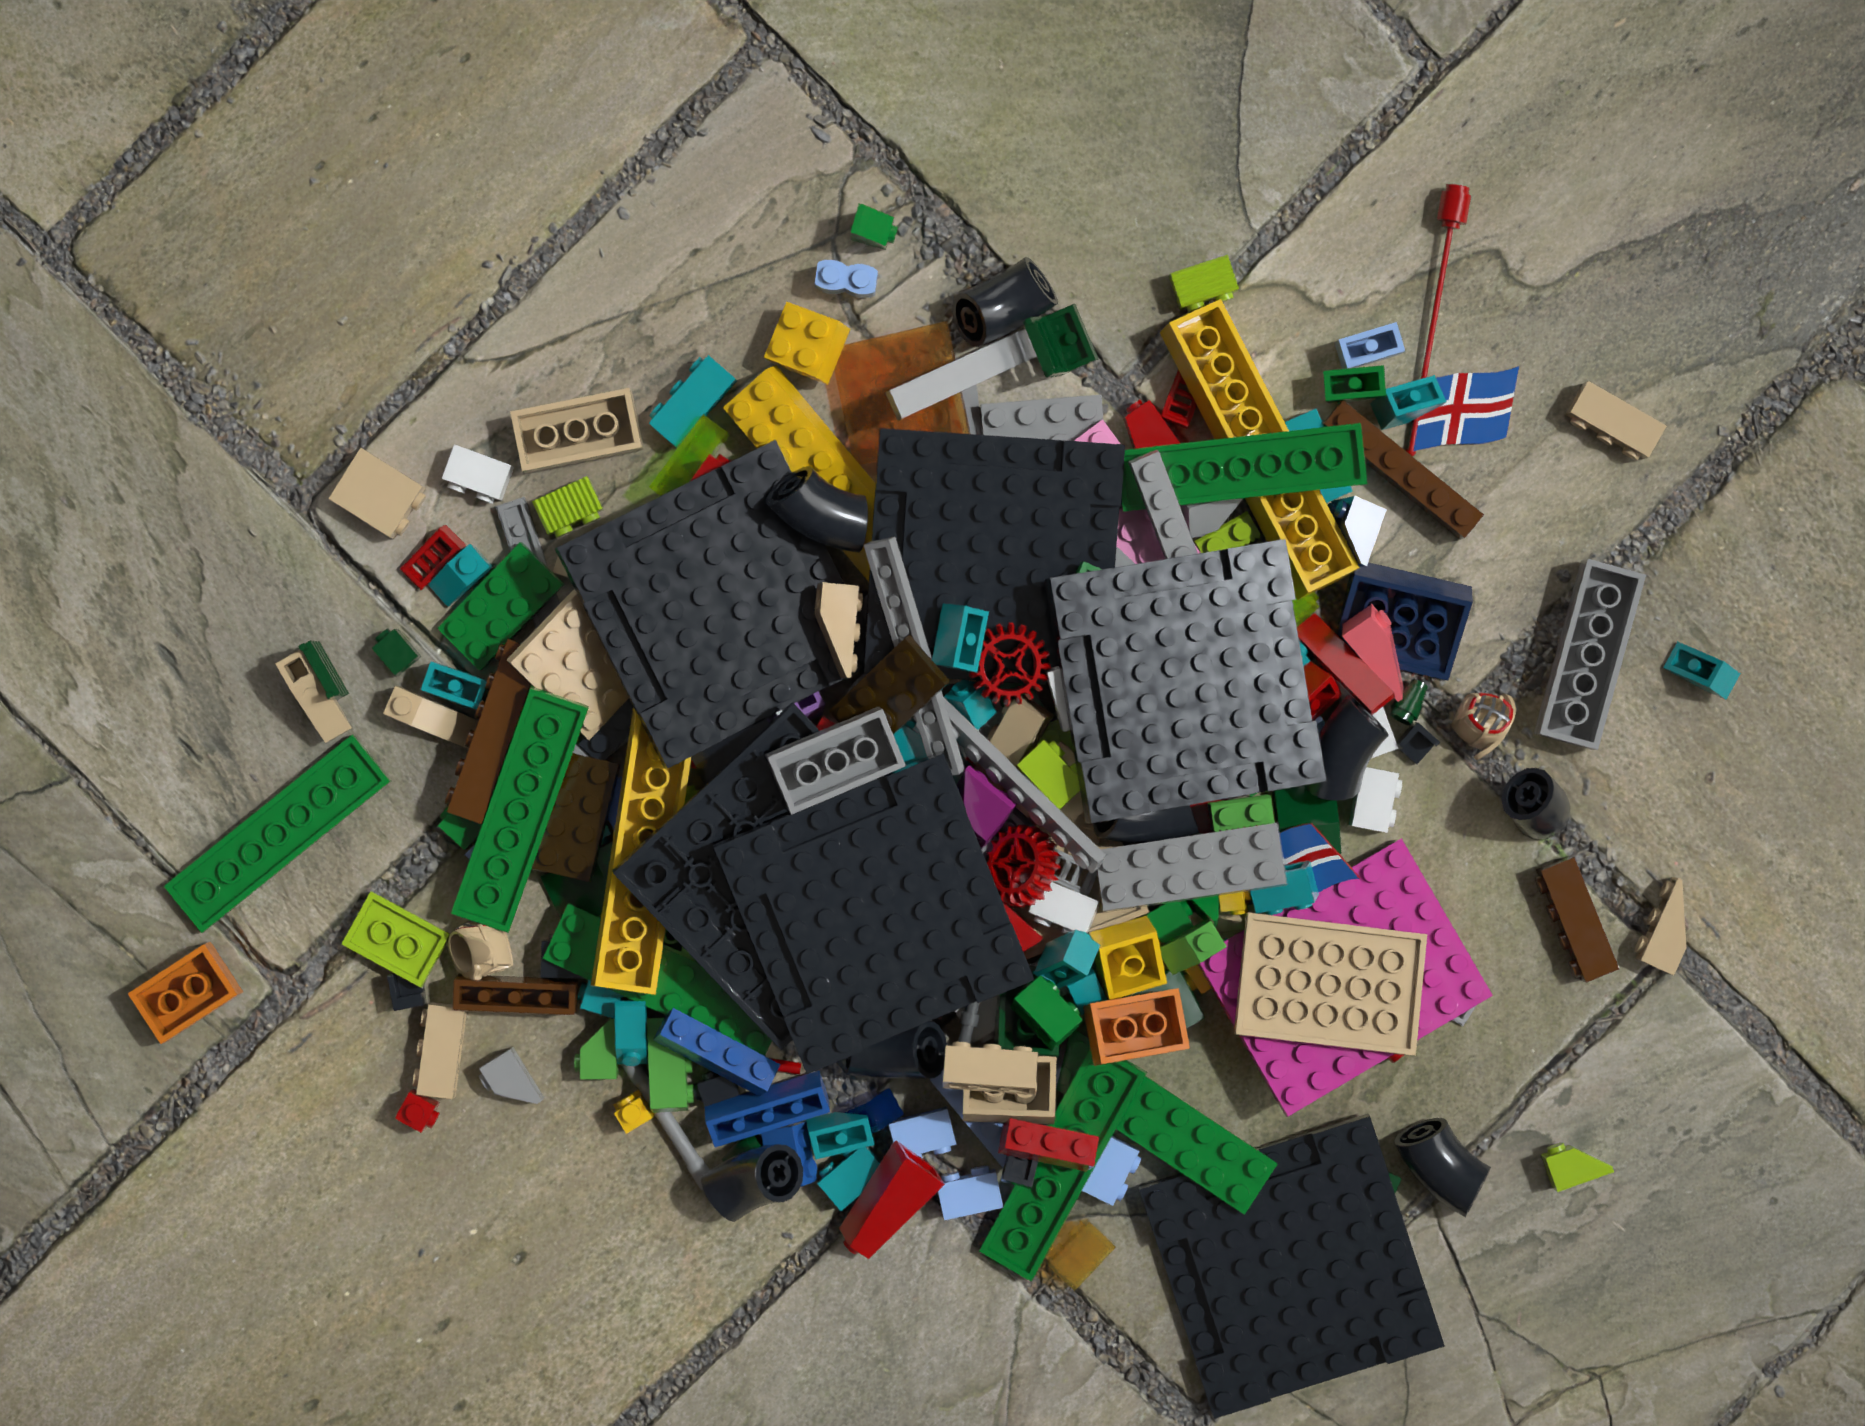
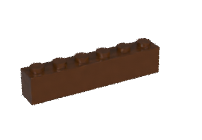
M1344 400L1340 402L1323 422L1324 427L1361 423L1365 463L1459 540L1466 538L1484 514Z
M507 639L506 645L501 643L495 658L496 661H499L496 673H490L485 689L489 690L486 702L480 701L475 718L479 719L476 730L471 729L465 743V747L469 748L465 759L460 758L455 771V775L459 776L456 787H450L445 799V804L449 805L448 813L479 824L483 823L528 692L532 686L507 661L521 645V643Z

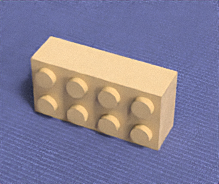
M630 388L510 411L521 469L524 473L644 450L633 394Z

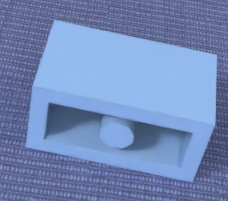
M1397 322L1345 337L1335 342L1342 369L1358 368L1401 355L1405 352Z
M947 1106L889 1121L893 1143L897 1140L921 1158H923L921 1153L933 1151L934 1155L943 1154L951 1151L952 1145H956Z
M1112 1136L1082 1191L1112 1206L1116 1199L1121 1201L1128 1188V1185L1124 1182L1129 1172L1132 1174L1136 1172L1141 1161V1157L1138 1156L1140 1152L1138 1148Z
M988 1166L972 1168L971 1174L960 1176L959 1172H952L941 1176L945 1185L938 1191L944 1220L1003 1208L995 1169L989 1170Z

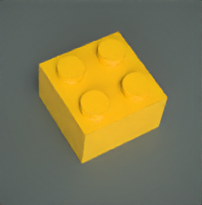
M786 301L764 358L779 367L828 385L850 328L838 320Z
M1147 916L1089 932L1092 940L1100 944L1094 960L1099 983L1109 1000L1167 984L1157 931Z

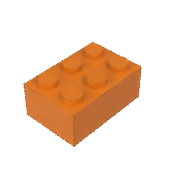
M208 942L129 992L128 995L159 1043L163 1044L243 993V990L213 944Z
M1179 988L1090 1003L1083 1006L1094 1066L1190 1049Z

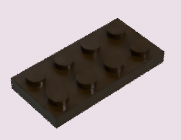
M909 635L829 712L840 723L873 708L880 707L883 709L894 735L950 683V680L913 637Z
M575 753L572 754L532 869L592 883L620 764Z

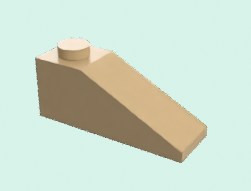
M401 686L394 687L383 714L462 747H465L470 730H476L479 722L475 718Z

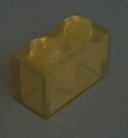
M1089 1218L1084 1223L1081 1220L1078 1221L1068 1232L1071 1237L1063 1245L1060 1242L1057 1243L1048 1253L1050 1257L1047 1261L1048 1266L1074 1291L1116 1248L1115 1243Z

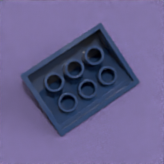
M1368 562L1367 566L1360 567L1350 574L1336 634L1352 649L1342 637L1343 624L1372 604L1378 612L1380 610L1384 611L1391 621L1390 626L1400 670L1449 681L1473 603L1472 586Z

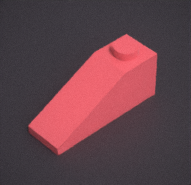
M1371 604L1343 624L1342 637L1369 668L1394 692L1395 699L1399 702L1403 699V682L1390 626L1391 621L1384 611L1380 610L1378 612Z

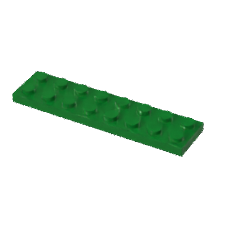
M1361 423L1128 449L1125 450L1121 498L1123 512L1146 509L1128 462L1154 450L1159 451L1179 505L1365 485L1368 482Z
M532 686L530 687L451 914L509 933L589 706Z
M352 734L164 887L198 930L204 933L388 785L391 780L356 736Z
M568 903L543 959L592 981L601 918ZM664 947L662 949L656 995L610 989L631 1000L645 1001L647 1007L664 1015H667L671 1009L675 1008L766 1056L772 1040L699 963Z
M1075 1030L1068 1039L1056 1088L1064 1095L1090 1050L1089 1038L1078 1030ZM1145 1076L1117 1127L1118 1131L1244 1215L1278 1165L1277 1162L1147 1076Z
M1090 1048L1055 1112L1054 1124H1049L1048 1126L1099 1136L1094 1167L1088 1171H1081L1038 1162L1032 1188L1027 1189L1015 1185L979 1252L1030 1282L1033 1281L1148 1073L1147 1071L1128 1060L1094 1066Z

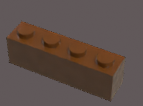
M1568 856L1536 869L1538 877L1535 878L1539 892L1546 894L1550 904L1546 906L1551 921H1557L1561 932L1557 936L1563 950L1568 949L1572 960L1568 963L1575 978L1579 977L1581 981L1587 983L1619 970L1575 857Z
M458 974L454 979L453 1010L575 1015L578 1006L579 979L487 975L483 976L481 980H470L463 977L462 974Z

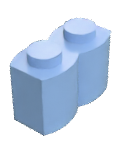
M836 260L819 261L817 263L815 287L828 294L846 292L857 298H870L875 296L878 271L865 264L846 266L844 263Z

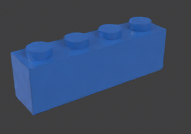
M675 1008L665 1015L653 1041L758 1096L768 1091L781 1065Z
M820 1071L770 1085L768 1091L761 1096L747 1092L704 1107L705 1122L714 1147L830 1113L829 1098Z

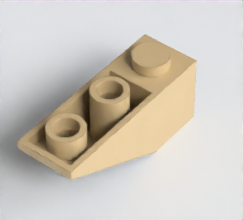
M822 582L817 584L815 616L840 677L851 678V673H855L857 668V654H853L854 642H858L860 636V624L856 623L857 611H861L863 595L858 593L859 586Z
M298 650L275 663L289 689L325 743L352 729L337 700L327 698L325 689L303 651Z
M1672 877L1670 881L1667 880L1662 886L1659 897L1662 898L1658 909L1654 908L1651 911L1647 920V924L1650 927L1646 936L1642 935L1635 947V952H1637L1635 959L1671 975L1675 974L1686 950L1682 879Z

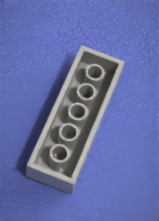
M1591 559L1581 560L1534 734L1590 750H1598L1644 585L1645 574Z
M1277 823L1100 849L1106 854V857L1097 869L1103 911L1105 912L1288 885L1279 825Z

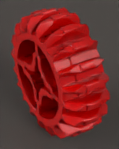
M1012 622L1008 623L1007 632L1003 631L1001 624H996V635H993L992 631L988 628L985 630V634L989 639L986 642L983 641L978 671H970L968 675L970 678L979 676L980 679L973 684L975 689L983 685L986 686L981 693V696L984 698L993 692V703L997 704L1000 697L1004 696V705L1009 706L1011 696H1014L1015 702L1020 705L1022 704L1021 694L1023 693L1029 700L1033 699V694L1029 691L1031 687L1039 692L1043 689L1036 681L1038 678L1043 681L1048 680V676L1040 672L1041 669L1051 668V664L1041 662L1042 658H1047L1050 654L1048 651H1038L1045 644L1042 639L1035 643L1032 642L1037 635L1035 631L1032 630L1025 637L1026 626L1020 625L1017 633H1015L1014 623ZM1005 639L1021 641L1017 647H1014L1007 653L1001 652L993 646ZM1028 648L1033 656L1031 675L1024 671L1021 666V660L1025 655L1024 652ZM987 653L997 663V668L993 673L994 676L990 681L984 670V661ZM997 654L1003 658L1007 657L1009 660L1010 656H1013L1015 658L1013 664L1021 674L1009 669L1007 672H1004L1005 665L997 657ZM1009 676H1016L1024 682L1021 686L1013 689L997 687L1001 681L1003 682Z
M1024 824L1018 825V827H1008L1007 832H999V841H991L994 848L992 851L986 852L989 856L987 865L1004 904L1016 907L1035 905L1036 900H1045L1044 891H1053L1050 884L1052 881L1058 880L1054 874L1055 870L1061 868L1059 864H1056V860L1061 855L1054 851L1057 844L1050 840L1051 836L1041 831L1040 828Z

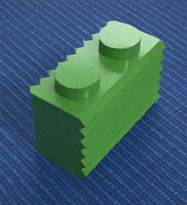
M1268 794L1208 803L1210 825L1213 832L1266 825L1275 822L1271 795Z

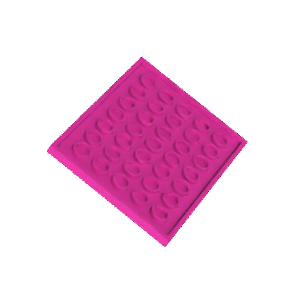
M1402 838L1352 866V869L1360 876L1359 879L1337 883L1319 892L1315 903H1312L1313 905L1309 908L1295 910L1294 907L1284 908L1281 913L1273 915L1427 934L1417 1040L1493 996ZM1244 930L1225 940L1226 948L1198 964L1233 1026H1235ZM1239 1035L1285 1117L1294 1114L1393 1055L1392 1053Z

